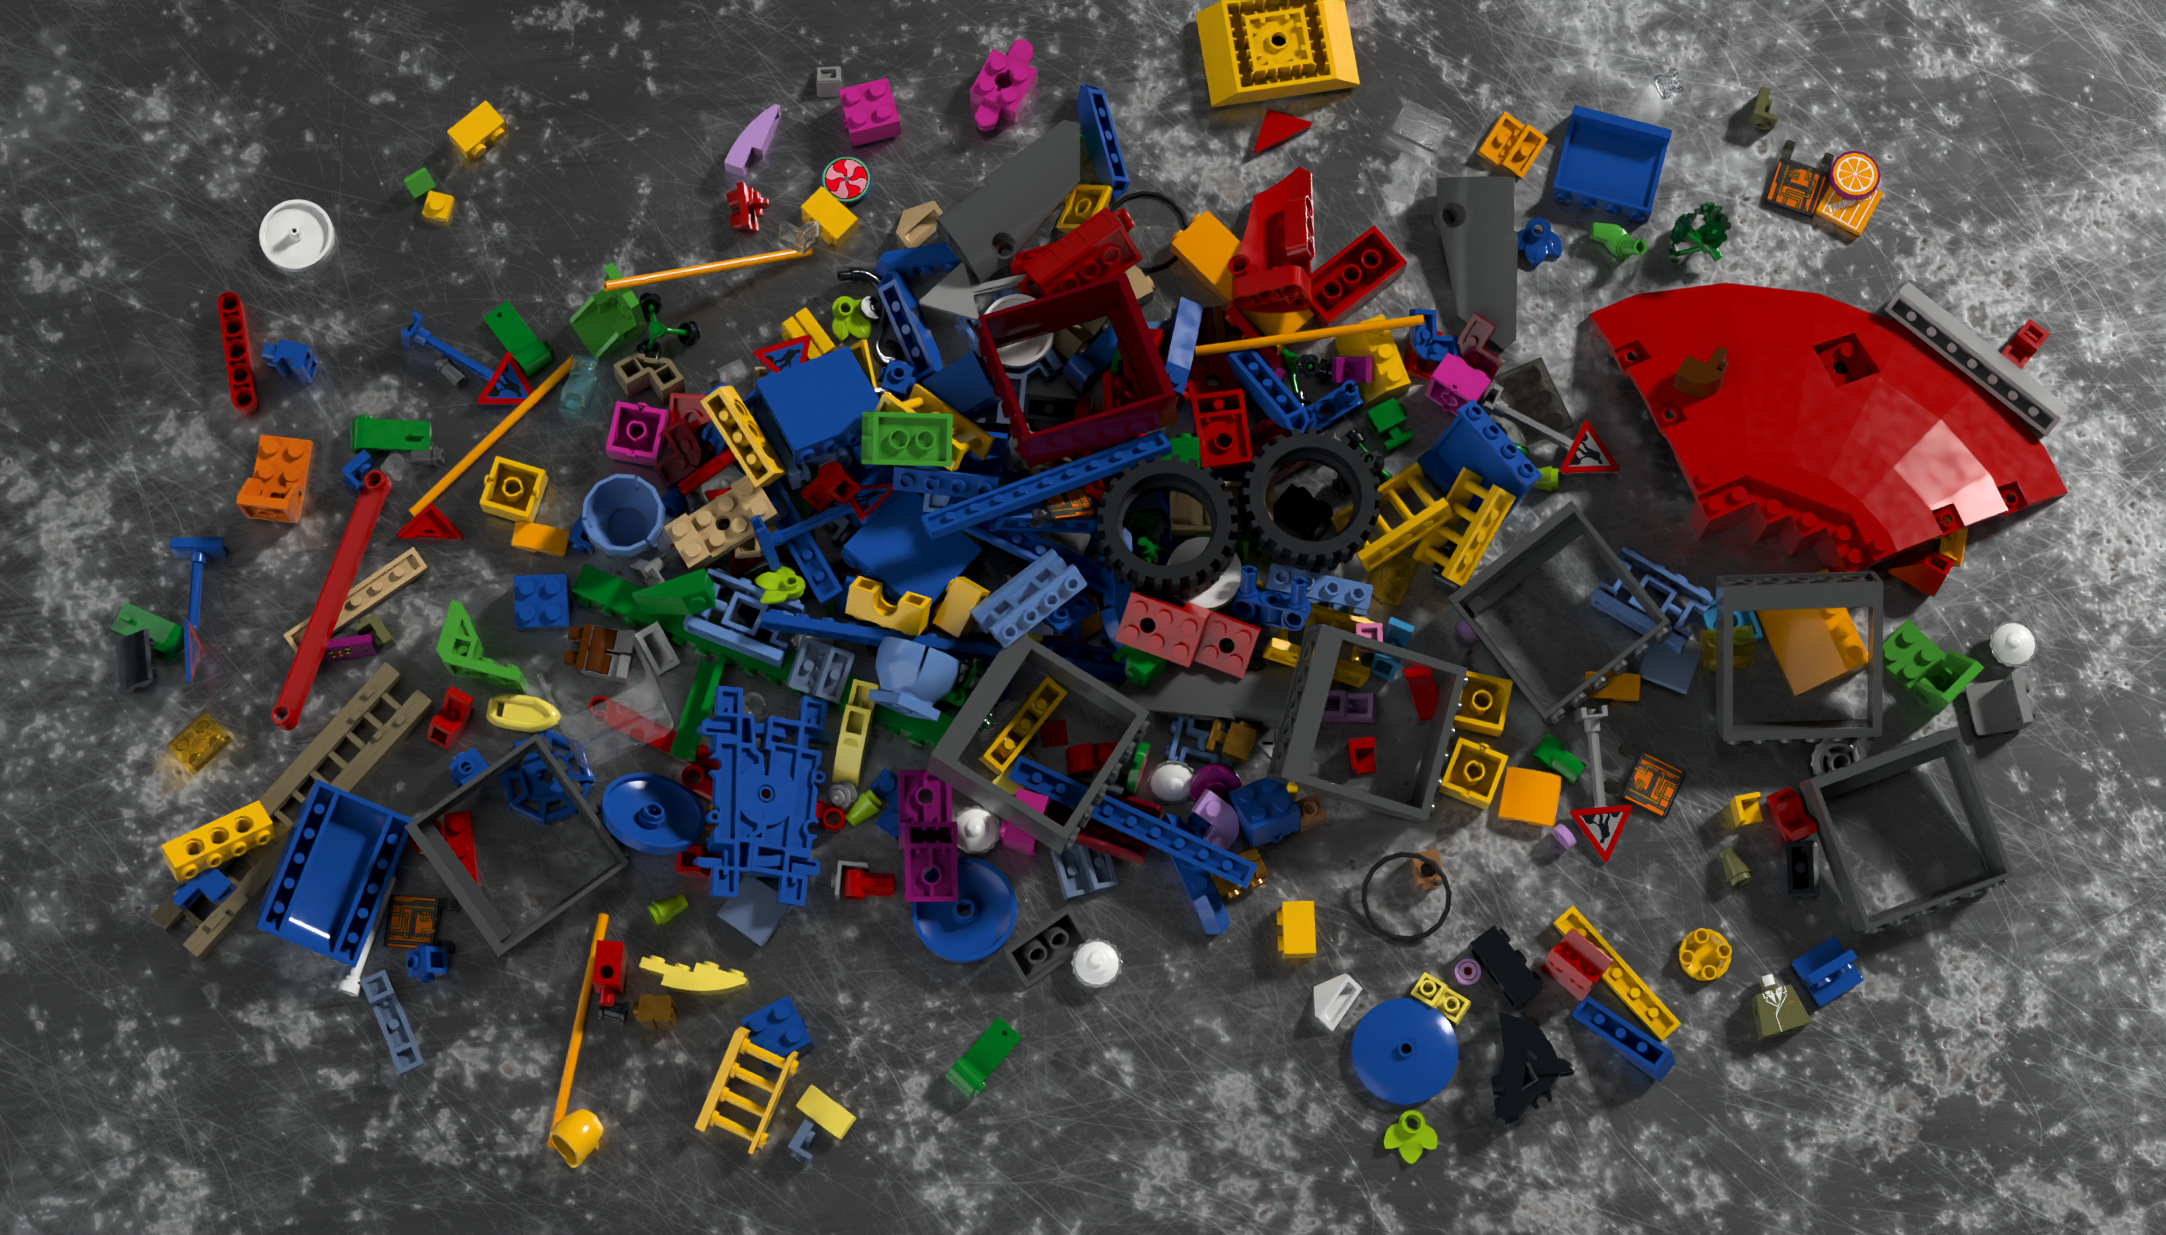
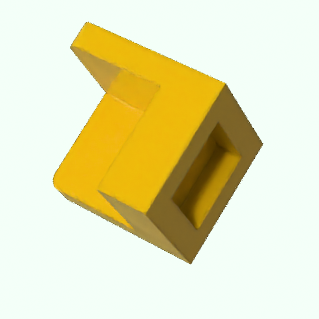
M1760 792L1734 796L1731 800L1730 807L1736 828L1758 824L1763 821L1758 803L1761 797Z

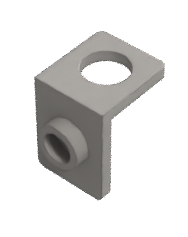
M838 860L837 872L833 871L831 878V887H835L836 900H840L843 870L860 869L869 872V863Z

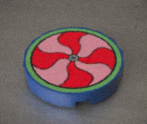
M840 156L832 159L825 166L822 172L821 184L841 204L853 205L868 195L871 189L872 177L868 166L861 159L854 156Z

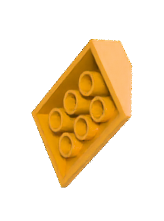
M1827 568L1816 573H1827L1829 570ZM1846 608L1754 610L1794 697L1864 670L1868 666V654Z

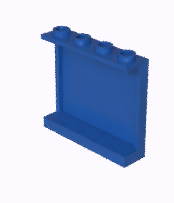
M1574 105L1550 196L1555 197L1561 202L1572 201L1580 203L1582 207L1588 209H1603L1611 215H1626L1634 221H1648L1652 213V206L1672 130Z
M849 346L755 380V397L759 403H765L793 453L794 465L810 462L815 457L831 454L844 446L859 443L862 440V412H875L880 401Z
M1473 399L1457 409L1458 415L1432 448L1422 454L1416 462L1446 495L1449 493L1463 467L1481 476L1483 480L1480 486L1487 490H1490L1494 484L1514 495L1516 499L1503 519V523L1543 475ZM1474 494L1467 508L1477 513L1484 499Z
M986 431L995 438L986 460L983 461L970 451L966 452L958 469L952 472L944 466L894 465L893 490L969 499L1000 487L1006 458L1008 434Z
M899 491L844 545L840 555L843 556V560L848 566L856 567L863 573V577L883 583L882 593L889 601H895L898 604L903 595L910 591L932 598V606L946 591L949 582L959 577L970 564H973L979 558L983 549L961 530L932 540L921 520V516L931 512L923 511L924 498L917 492Z

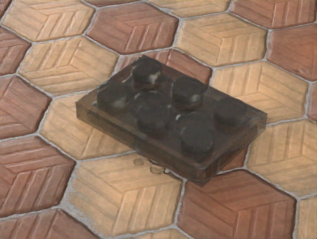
M1542 357L1495 376L1496 384L1504 388L1501 395L1505 403L1508 404V407L1558 433L1573 427L1574 423ZM1516 424L1526 446L1545 439Z

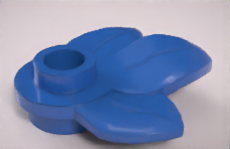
M1535 217L1527 223L1525 229L1517 232L1518 251L1524 250L1526 260L1531 267L1535 268L1541 264L1547 254L1555 258L1561 256V240L1558 235L1551 231V226L1546 219ZM1536 225L1542 226L1543 232L1541 234L1534 232Z

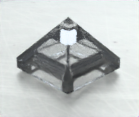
M691 492L685 496L686 512L689 515L706 505L700 499V493Z

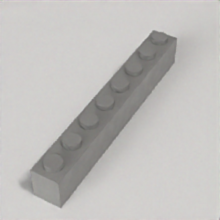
M1907 282L1884 309L2046 437L2070 409L2069 406L1911 283Z

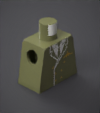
M1774 974L1758 978L1763 993L1757 994L1752 998V1005L1759 1041L1806 1027L1811 1023L1810 1017L1791 984L1778 988Z

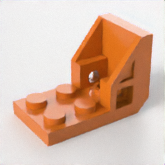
M260 435L253 478H247L238 492L236 500L237 506L246 518L298 523L301 517L313 447L311 440Z

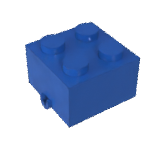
M566 574L514 576L515 628L518 632L570 630V609H573V599H570V579Z
M1264 777L1229 792V804L1236 811L1239 826L1253 848L1270 841L1277 843L1282 840L1283 836L1300 829V809L1283 783Z
M789 995L740 1019L744 1028L750 1030L748 1036L754 1045L785 1059L793 1051L798 1052V1056L815 1048L806 1030L808 1027L803 1018L800 1019ZM761 1060L767 1072L777 1068Z

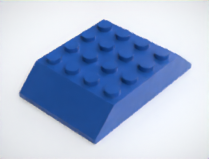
M316 779L299 808L260 904L256 929L356 968L409 833L405 826L414 819Z

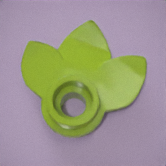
M841 296L833 302L832 313L835 318L832 322V331L838 340L843 341L849 334L860 339L870 338L871 323L859 311V303L863 299L854 301L851 297ZM842 304L848 305V313H844L841 310Z
M781 566L774 573H763L755 579V583L766 590L760 599V602L763 604H777L787 598L797 599L802 596L805 589L804 579L797 576L792 568Z
M1415 1110L1404 1112L1399 1119V1123L1391 1125L1384 1137L1385 1149L1399 1148L1401 1156L1408 1164H1413L1419 1159L1423 1148L1435 1150L1438 1142L1434 1129L1427 1126L1423 1115ZM1410 1119L1415 1120L1417 1127L1410 1129L1407 1126V1121Z

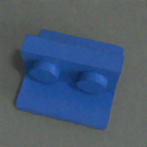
M1079 591L1043 620L1057 633L1064 631L1063 634L1071 642H1075L1081 638L1083 620L1097 613L1098 606Z
M1835 936L1791 962L1792 967L1819 1007H1822L1863 981V977L1853 963L1858 957L1852 949L1846 952Z

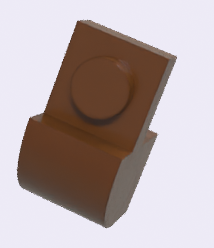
M1718 346L1707 364L1688 355L1675 373L1673 388L1698 398L1716 394L1722 388L1724 374L1729 364L1726 361L1728 350Z

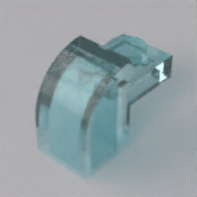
M577 352L573 354L570 375L562 389L560 409L582 416L585 415L598 386L600 373L598 372L599 359Z

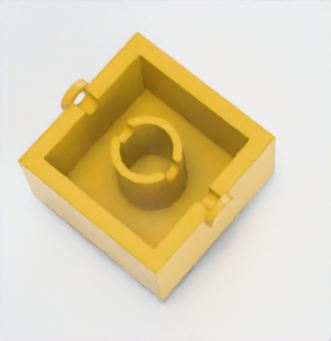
M496 456L490 474L486 475L484 479L485 488L479 502L483 512L513 521L533 523L549 480L546 471Z
M1459 737L1438 792L1487 810L1508 756L1489 749V745L1485 743H1479L1478 745Z

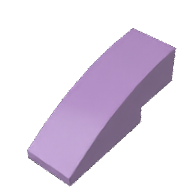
M774 104L762 112L739 135L724 161L727 172L745 178L753 156L764 158L781 117L780 105Z
M1329 691L1321 721L1377 723L1379 698L1374 693Z

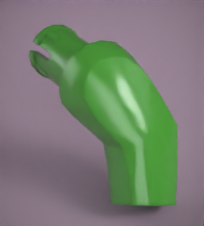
M1598 222L1591 224L1589 238L1604 244L1616 257L1627 259L1634 254L1643 255L1647 250V244L1643 239H1632L1617 224Z

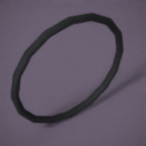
M1139 191L1125 195L1110 209L1111 213L1115 212L1124 202L1136 197H1158L1171 204L1180 214L1184 231L1189 227L1184 211L1173 199L1159 192ZM1175 255L1165 264L1155 267L1138 268L1145 273L1156 272L1168 268L1178 260V257Z
M1399 852L1383 857L1370 868L1362 885L1361 902L1367 919L1378 932L1393 940L1412 942L1429 937L1443 925L1450 911L1452 892L1446 875L1434 861L1418 853ZM1400 857L1416 858L1432 866L1442 878L1446 891L1445 910L1439 921L1428 931L1414 936L1395 935L1382 928L1372 917L1367 903V888L1374 872L1387 861Z

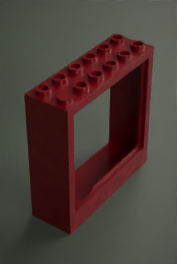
M1126 273L978 316L979 327L976 328V333L979 339V352L981 357L985 356L987 360L985 363L987 373L995 381L993 383L997 398L1001 397L1003 415L1005 418L1009 417L1011 436L1013 439L1017 438L1019 457L1021 460H1026L1028 468L1177 423L1175 391ZM1108 316L1118 340L1116 343L1139 401L1030 434L1009 376L1005 373L996 349Z

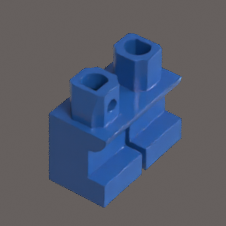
M279 339L278 345L266 342L261 357L267 360L268 367L277 369L282 377H288L291 372H294L301 382L312 384L319 360L309 345Z

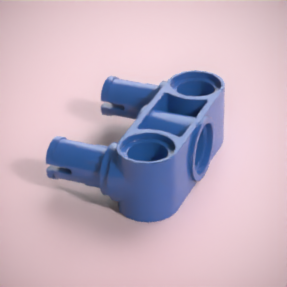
M1353 380L1345 381L1336 390L1310 406L1304 407L1307 410L1310 421L1303 434L1307 433L1308 428H1316V434H1321L1363 407L1364 403L1360 398L1358 386H1355L1356 383ZM1322 409H1329L1333 415L1324 417L1320 411Z
M1249 565L1244 566L1241 570L1240 587L1237 588L1235 600L1231 607L1233 614L1242 620L1260 623L1265 626H1274L1292 631L1301 630L1312 610L1306 598L1308 580L1304 577H1294L1291 595L1274 590H1265L1256 587L1257 568Z

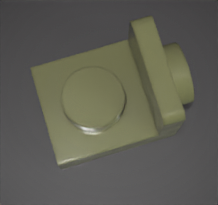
M1762 86L1756 96L1749 122L1755 124L1760 129H1773L1777 123L1778 116L1769 113L1773 99L1769 98L1771 89Z
M376 613L362 617L358 621V625L354 627L359 635H366L370 632L378 646L383 643L387 650L396 645Z

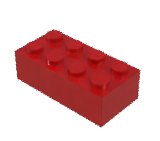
M1375 225L1311 273L1313 304L1309 309L1314 313V319L1322 328L1335 327L1405 273L1407 262Z

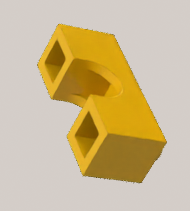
M858 576L849 586L846 614L852 615L858 620H868L877 623L883 628H893L902 631V633L909 636H919L926 628L932 598L907 591L898 601V606H893L884 600L882 596L883 583Z

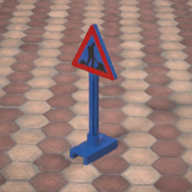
M415 311L411 315L412 324H410L407 330L403 328L400 332L401 344L408 349H411L415 342L423 346L427 345L487 380L488 384L477 400L478 405L519 406L533 392L510 352L506 353L496 371H492L432 336L431 332L423 328V316Z
M807 334L755 350L752 355L770 370L766 376L806 362L811 335ZM755 388L743 400L748 411L758 401L755 397ZM710 421L703 429L700 443L704 445L709 440L712 445L717 447L715 454L717 456L727 449L728 444L715 424Z
M893 483L862 485V489L847 503L781 531L778 529L770 533L760 515L750 518V522L765 561L767 560L772 572L781 568L775 547L785 544L786 540L851 512H855L860 523L865 524L900 490H893Z
M223 537L171 538L170 548L175 559L190 558V565L192 566L188 620H184L186 683H192L201 651V644L196 632L200 618L203 567L206 565V558L227 557L228 548L223 546Z

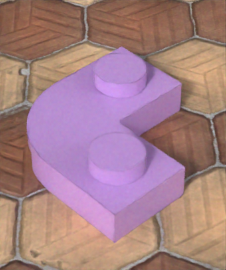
M1205 789L1191 811L1211 825L1202 839L1228 851L1239 832L1237 813L1232 806L1212 791Z

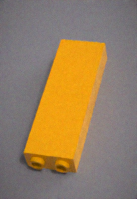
M1207 210L1202 215L1198 213L1189 222L1190 226L1185 231L1179 230L1172 237L1170 251L1226 305L1232 300V275L1227 266L1229 260L1233 256L1238 255L1241 242ZM1240 309L1263 337L1304 331L1313 322L1314 313L1310 309L1273 314ZM1289 344L1275 345L1271 347L1277 354H1279Z

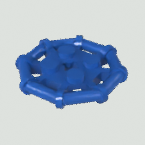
M547 729V732L538 734L540 738L545 736L552 747L554 743L568 750L565 756L559 755L554 751H551V754L555 759L560 757L569 769L566 775L571 781L576 779L578 783H581L580 785L584 790L581 796L585 799L592 784L596 781V777L592 775L585 753L586 747L582 743L578 744L553 732V729ZM529 738L520 741L515 740L513 742V747L511 751L517 748L522 743H524ZM536 752L524 757V764L518 772L512 771L515 766L513 764L497 776L500 779L508 804L507 809L510 812L514 811L539 823V826H545L546 823L579 813L554 777L550 778L549 783L539 781L543 771L547 770L548 774H551V772ZM576 758L581 774L573 775L569 762ZM519 779L523 791L517 796L511 780ZM529 798L535 803L540 804L539 811L522 803ZM563 800L566 805L547 812V805L556 801Z

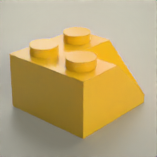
M1467 671L1468 682L1461 692V709L1459 714L1455 716L1453 726L1499 738L1504 727L1513 681Z

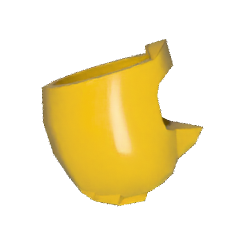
M579 1109L566 1115L556 1123L550 1132V1139L557 1151L564 1157L566 1163L571 1168H576L593 1149L598 1150L599 1140L603 1135V1126L594 1113L587 1109Z

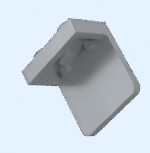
M2021 671L2012 672L2002 680L1967 686L1965 695L1977 736L2024 729L2034 721L2035 708L2032 703H2029L2027 693H2029L2028 681L2026 678H2023Z

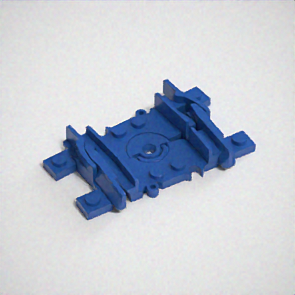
M715 687L714 719L706 718L702 720L701 726L696 728V734L711 736L708 752H713V754L709 756V759H714L719 763L718 770L708 772L713 778L712 806L716 810L708 812L705 819L711 825L716 823V827L711 831V836L706 838L708 853H721V856L717 858L697 857L693 859V865L701 868H710V897L738 898L739 873H742L744 876L779 878L776 903L795 907L805 906L808 876L815 877L819 874L820 870L819 861L810 859L812 840L817 835L810 834L807 826L809 823L817 824L819 822L815 816L818 789L815 785L823 783L826 778L823 771H816V768L821 765L822 751H818L817 748L808 747V743L829 745L833 742V734L823 731L826 724L828 700L802 696L800 697L797 721L768 716L761 720L760 723L755 724L754 715L743 714V688ZM785 734L792 738V745L780 742L786 739ZM756 738H761L760 747L757 750ZM764 756H768L766 769H764ZM762 790L769 791L770 796L768 799L762 797Z

